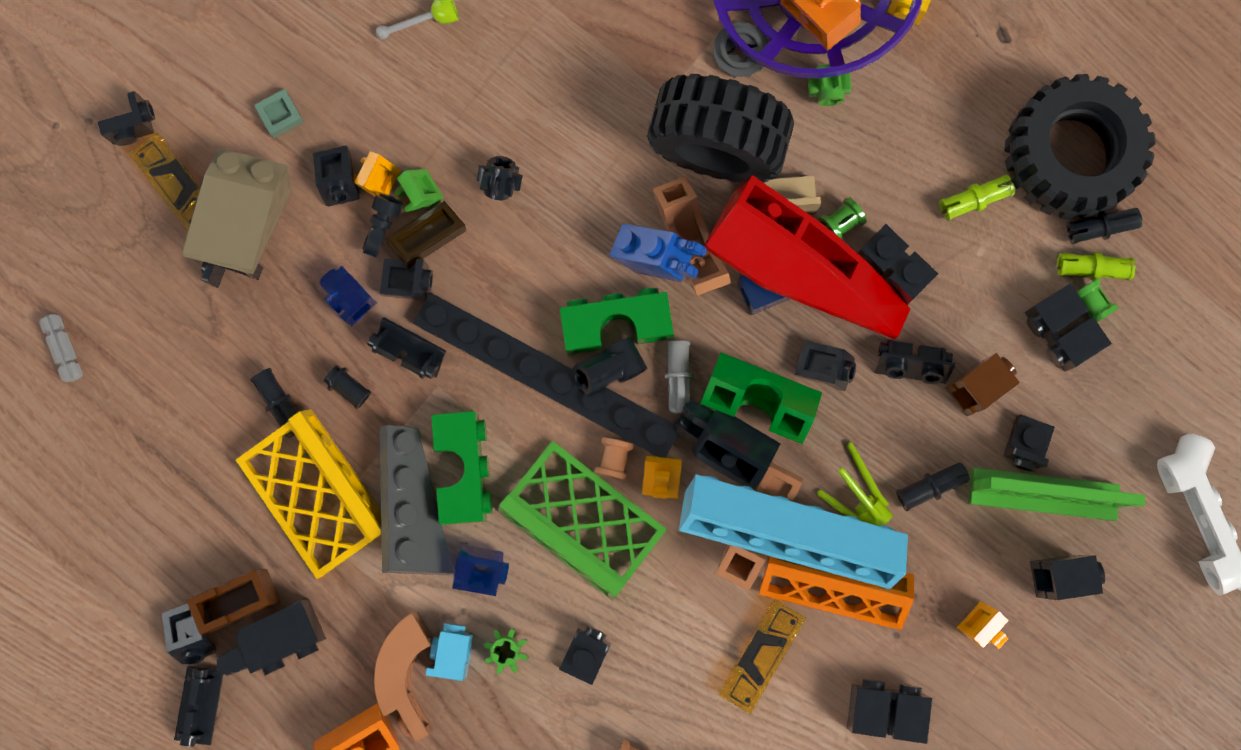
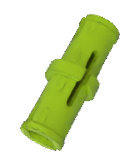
M1005 174L982 185L977 183L969 185L966 191L946 199H941L939 201L941 212L947 210V213L943 214L944 218L950 221L952 218L973 210L980 212L985 210L988 204L1015 195L1014 184L1007 185V182L1012 179L1009 175Z
M1093 252L1092 255L1060 253L1057 259V268L1061 269L1057 270V274L1059 276L1088 277L1091 281L1097 278L1131 281L1135 275L1136 265H1130L1135 263V259L1132 257L1103 256L1099 252Z

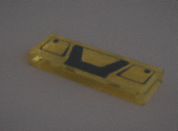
M156 132L129 152V155L185 229L189 231L201 187L162 136Z
M773 598L718 695L751 714L806 617Z

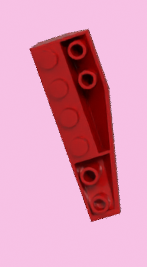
M753 175L733 192L704 245L707 251L760 287L892 339L898 338L911 310L879 273L841 238Z

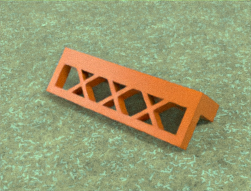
M767 556L766 569L759 587V595L902 630L914 601V574L906 573L891 589ZM774 575L788 579L791 585L779 587L771 585L770 582ZM818 586L824 588L827 594L815 596L809 594L806 589ZM853 595L860 597L863 602L851 605L845 603L842 598ZM889 604L900 608L897 616L882 613L878 607Z

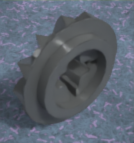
M745 22L733 23L739 36L757 53H760L768 44L766 36L756 26ZM723 28L716 36L713 45L714 60H716L720 70L730 74L733 78L738 76L749 78L752 74L761 71L763 66L746 56L743 63L738 54H730L735 51L736 45L730 40Z

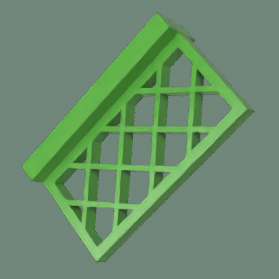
M554 441L549 444L517 486L505 497L498 507L500 514L612 601L667 530ZM553 453L565 461L567 475L546 477L545 462ZM571 467L578 471L580 474H572ZM541 469L542 478L533 479V477ZM587 478L594 484L595 497L575 500L572 480ZM568 481L570 500L549 503L547 483ZM542 484L545 503L529 505L519 497L527 485ZM599 488L609 496L600 497ZM615 500L622 505L624 520L603 521L601 502ZM596 503L599 523L578 525L576 505ZM571 506L573 526H556L551 520L550 508ZM546 509V517L537 510ZM628 511L635 515L637 518L629 519ZM645 523L655 531V534L648 543L632 544L630 524ZM625 525L627 545L607 547L604 527ZM600 528L602 548L587 550L580 543L579 530ZM574 531L575 540L565 532ZM642 549L635 559L633 550ZM628 550L630 566L621 576L610 568L608 553ZM603 553L604 562L594 554Z
M971 468L968 504L1117 521L1118 508L1145 506V495L1120 492L1119 484Z

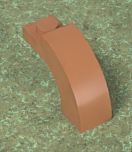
M685 176L653 188L666 231L674 232L682 239L691 240L704 246L710 235L701 213L698 198L687 177ZM706 251L704 257H691L689 264L699 271L696 278H685L688 283H691L697 296L731 283L729 273L723 261L709 251Z
M771 462L754 491L771 496H782L793 502L804 478ZM727 545L716 574L749 591L766 561L767 555Z
M418 611L405 617L389 633L379 651L374 673L376 699L383 717L397 710L400 714L397 717V722L406 737L412 736L415 742L429 735L434 730L418 703L411 686L413 665L418 656L430 647L433 641V637Z

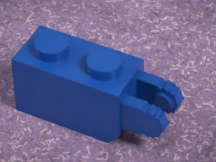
M622 223L609 256L635 273L682 282L683 277L696 278L699 270L689 264L692 256L704 257L707 249L699 243L682 239L674 232Z

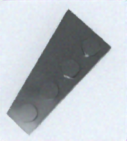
M394 425L380 427L382 573L453 574L443 527L439 525L438 506L419 429Z

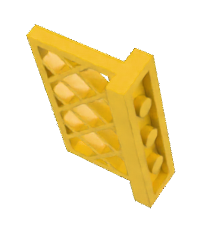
M312 409L296 413L288 419L289 422L237 458L236 462L315 578L319 579L381 536V509ZM291 430L299 440L297 455L280 452L282 437ZM274 443L273 450L266 449ZM305 450H306V452L308 453V455H309L310 457H304V456H305ZM258 454L272 456L269 475L257 473L249 460ZM279 457L296 460L293 480L276 477ZM303 462L315 464L319 469L318 485L300 482ZM326 481H327V483L329 484L330 487H326V486H325V482H326ZM275 483L292 486L289 505L280 504L273 497ZM299 487L317 491L314 510L296 507ZM324 492L336 494L340 500L339 515L321 512ZM346 510H347V512L349 513V515H350L351 517L345 516V515H346ZM295 513L313 516L310 535L297 532L293 526ZM320 517L337 521L334 540L317 537ZM344 522L356 524L364 538L356 544L342 542ZM315 543L333 546L331 561L323 567L314 557ZM340 547L347 549L339 555Z

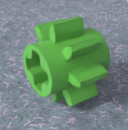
M823 64L815 69L830 67V64ZM850 73L826 78H808L809 98L817 97L818 105L820 106L841 104L844 102V94L851 93Z
M515 628L509 631L508 636H503L501 631L497 629L494 631L497 641L494 643L485 642L483 644L485 648L491 649V656L486 658L484 662L490 663L494 661L498 665L497 674H500L505 666H510L511 670L516 673L518 665L515 661L517 659L527 660L529 658L526 653L521 652V646L528 640L526 638L518 641L514 637ZM508 641L511 643L510 649L516 653L515 656L510 655L507 660H503L501 658L502 652L497 650V646H503Z

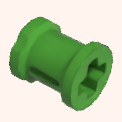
M851 197L844 199V205L830 215H822L819 218L821 224L842 240V236L857 225L863 226L867 223L863 210Z
M1099 278L1077 291L1089 309L1086 313L1090 318L1094 317L1097 322L1119 309L1116 303L1112 304L1101 289Z

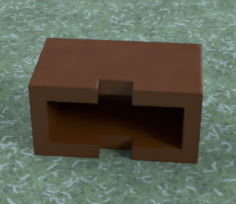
M995 353L978 362L945 387V389L965 415L970 416L988 408L1020 382L1015 377L1017 371L1007 358H1000Z
M255 569L228 581V583L186 600L200 635L215 632L280 603L267 569Z

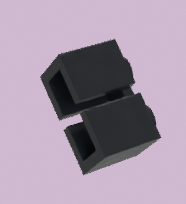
M885 224L859 250L858 254L880 276L888 268L893 272L886 282L908 305L939 273L915 251L909 256L905 252L909 245Z
M1071 283L1024 312L1028 317V327L1033 334L1042 339L1045 338L1048 342L1047 346L1049 349H1047V353L1051 361L1057 367H1062L1064 371L1079 366L1112 344L1094 317L1081 322L1063 335H1059L1057 332L1059 329L1089 311Z
M1067 555L1030 561L1036 598L1064 600L1103 594L1102 584L1105 583V572L1101 562H1097L1096 555Z
M863 679L862 685L852 684L847 729L855 734L886 738L887 733V735H891L896 740L927 744L932 698L922 694L921 687L900 684L899 690L885 689V682Z

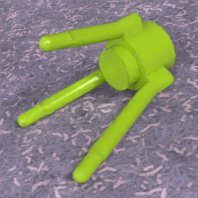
M851 441L847 442L846 446L872 495L866 496L844 468H839L838 472L861 501L854 508L858 514L852 512L823 490H818L817 495L844 516H853L862 522L884 526L893 517L892 513L887 509L889 503L881 495L854 444Z

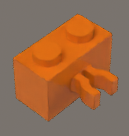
M780 0V4L827 51L861 24L860 0Z
M378 703L313 741L314 750H400L397 731L387 716L383 717Z

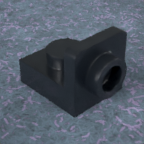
M348 146L313 153L315 182L325 205L330 207L359 200L360 195L354 183L352 159Z
M805 340L795 375L802 379L831 385L837 390L845 391L848 383L853 381L856 373L855 357L845 349Z
M1021 414L1017 415L1003 456L1014 460L1012 465L1022 470L1034 472L1035 468L1047 467L1049 459L1045 458L1055 427Z
M188 604L162 613L167 653L178 662L189 665L203 661L205 657L216 653L215 644L207 638V634H199Z
M588 625L585 631L578 628L559 670L593 685L611 646V643L605 641L607 634Z

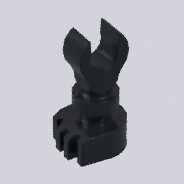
M377 191L371 206L372 209L377 211V214H372L370 219L372 225L362 248L364 254L377 257L386 229L391 228L392 221L390 218L399 217L403 206L402 200Z

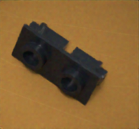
M385 317L381 320L378 333H373L367 343L375 354L378 353L393 362L397 358L402 359L400 366L419 375L422 379L425 377L432 379L438 376L447 351Z
M887 340V343L880 342L878 349L880 360L875 369V374L886 375L893 379L909 378L922 380L927 384H946L955 367V363H952L953 353L946 352V348L920 345L918 356L912 355L913 344L892 340Z
M187 666L174 740L180 741V745L193 747L195 744L211 746L223 675L219 670Z

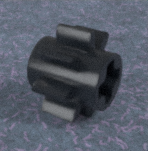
M494 156L487 160L486 166H479L477 181L481 183L480 190H484V194L487 197L502 201L512 197L513 190L520 191L523 175L518 174L519 167L516 166L512 159L504 156Z

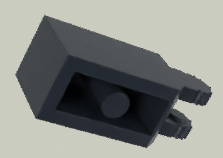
M692 400L685 403L683 407L685 417L682 416L676 419L674 430L695 444L692 449L695 458L741 486H747L754 490L768 470L781 443L737 417H732L717 410L714 412L704 405H700L699 402L697 403Z
M301 600L239 629L235 639L238 647L219 656V659L216 660L217 669L222 675L226 674V676L247 668L250 674L262 670L264 676L285 667L283 661L285 658L296 654L299 660L319 651L317 643L326 640V637L310 600Z

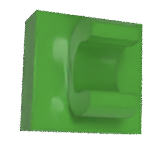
M427 169L406 170L397 178L401 186L396 189L395 195L397 197L407 195L410 203L404 208L406 212L417 211L421 207L436 206L444 199Z

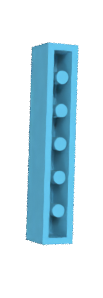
M695 475L685 491L679 531L891 589L906 574L908 534L894 531L891 527L876 526L862 522L853 516H841L827 512L818 506L802 505L782 496L763 494L747 486H735L721 482L712 476Z

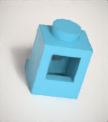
M444 623L440 636L433 638L430 659H435L436 661L435 665L427 667L426 676L463 681L467 678L474 634L466 633V626Z

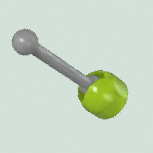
M434 0L430 12L389 27L381 25L376 29V35L379 39L384 40L389 37L390 33L434 18L442 24H450L459 21V15L453 0Z

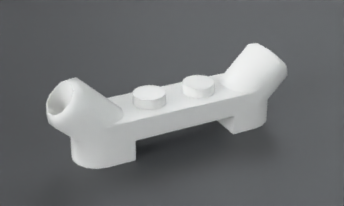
M1186 434L1180 437L1174 454L1160 458L1157 461L1159 475L1167 493L1183 492L1211 554V556L1198 561L1211 589L1219 596L1235 589L1241 591V552L1236 543L1238 539L1237 532L1234 526L1226 520L1221 510L1222 499L1220 494L1210 485L1206 476L1215 446L1211 440L1203 436Z

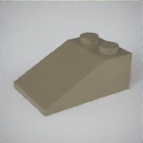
M218 147L204 175L183 248V256L254 274L292 192L287 165Z

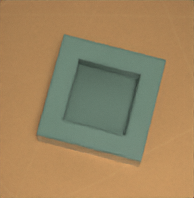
M286 89L254 105L273 139L304 123Z

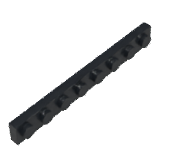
M431 292L413 321V324L656 457L666 458L679 434L674 430L675 424L606 387L586 395L575 384L573 369Z

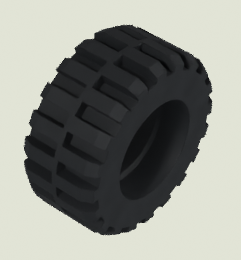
M682 74L677 75L675 78L671 77L660 88L647 137L654 152L661 154L665 160L674 162L677 166L684 169L687 168L701 175L705 174L712 176V178L727 179L738 183L741 181L745 182L753 175L764 183L773 180L781 173L794 127V119L786 104L782 101H777L775 96L768 92L764 93L755 86H747L739 83L740 81L730 78L726 80L714 75L701 76L700 74H690L686 76Z
M1076 74L1071 80L1065 76L1056 79L1050 86L1045 85L1018 112L1017 117L1012 121L1008 129L1011 135L1005 140L1004 151L1010 153V156L1005 160L1007 171H1014L1016 175L1011 180L1016 190L1022 187L1026 191L1027 195L1023 198L1030 205L1037 201L1042 205L1040 211L1048 215L1056 210L1059 211V218L1072 219L1078 215L1080 219L1094 216L1098 212H1105L1132 194L1135 188L1143 183L1148 175L1146 169L1152 165L1155 156L1153 152L1148 151L1156 144L1155 133H1148L1147 127L1152 124L1148 113H1141L1139 109L1142 105L1141 101L1136 96L1133 99L1125 94L1127 88L1120 83L1113 87L1108 84L1109 78L1099 75L1093 81L1089 80L1088 74ZM1062 120H1074L1088 125L1097 132L1106 150V164L1101 174L1097 176L1078 175L1067 170L1059 163L1050 145V130L1054 123Z

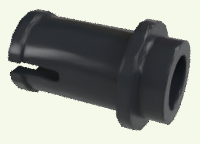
M336 365L324 379V382L328 385L327 390L336 391L352 404L356 410L366 402L372 393L350 376L346 367L341 368Z

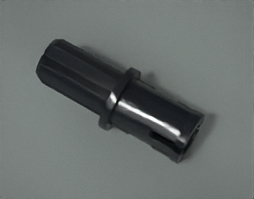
M1138 208L1109 214L1102 211L1096 217L1067 222L1066 229L1067 232L1082 229V232L1068 235L1069 241L1073 245L1100 237L1107 240L1113 234L1139 229L1142 227L1143 219Z
M267 368L250 379L267 405L265 411H271L280 427L289 422L288 419L297 412L289 401L291 395L285 394L272 373V369ZM291 430L285 436L292 438L295 437V434Z
M956 463L933 475L929 473L924 474V479L903 489L896 490V494L903 509L907 512L911 508L933 498L936 500L941 499V494L969 482L970 477L966 467L962 463Z

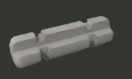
M50 314L41 318L39 324L43 334L46 333L48 335L45 339L55 364L60 366L57 370L61 380L68 383L80 379L83 376V372L79 363L74 361L77 357L67 332L64 333L62 331L65 327L61 317L56 314Z

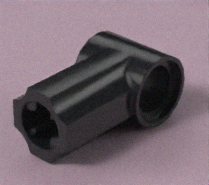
M627 337L607 347L603 353L577 363L573 367V379L578 389L588 395L614 382L624 383L640 375L648 368L632 338Z

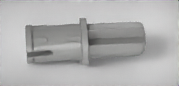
M689 341L667 342L668 373L665 374V379H668L669 411L672 413H683L685 403L690 402V379L693 378V374L689 373Z

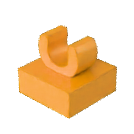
M369 152L368 156L360 161L363 166L359 174L353 175L354 183L374 197L377 191L389 195L401 170L380 154Z
M646 456L642 495H649L652 498L667 499L668 497L678 499L682 460Z
M982 601L956 627L965 637L982 648L988 643H992L997 649H1000L1009 639L1000 630L1008 620L998 610Z

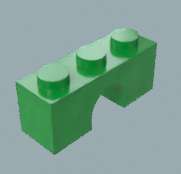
M647 288L639 290L637 292L638 296L624 298L622 293L602 296L601 302L588 303V299H575L566 302L567 307L559 309L567 355L602 350V329L608 322L616 319L625 320L634 327L638 345L672 340L674 332L667 292L659 293L658 288Z
M721 352L700 404L735 417L740 406H756L765 411L770 417L771 424L768 431L803 445L815 420L822 392Z
M476 411L431 415L434 452L439 454L457 453L464 462V474L457 484L451 487L436 488L439 525L487 522V514H492L491 492H485L484 478L490 477L488 455L482 456L481 441H487L485 419L479 420V414Z

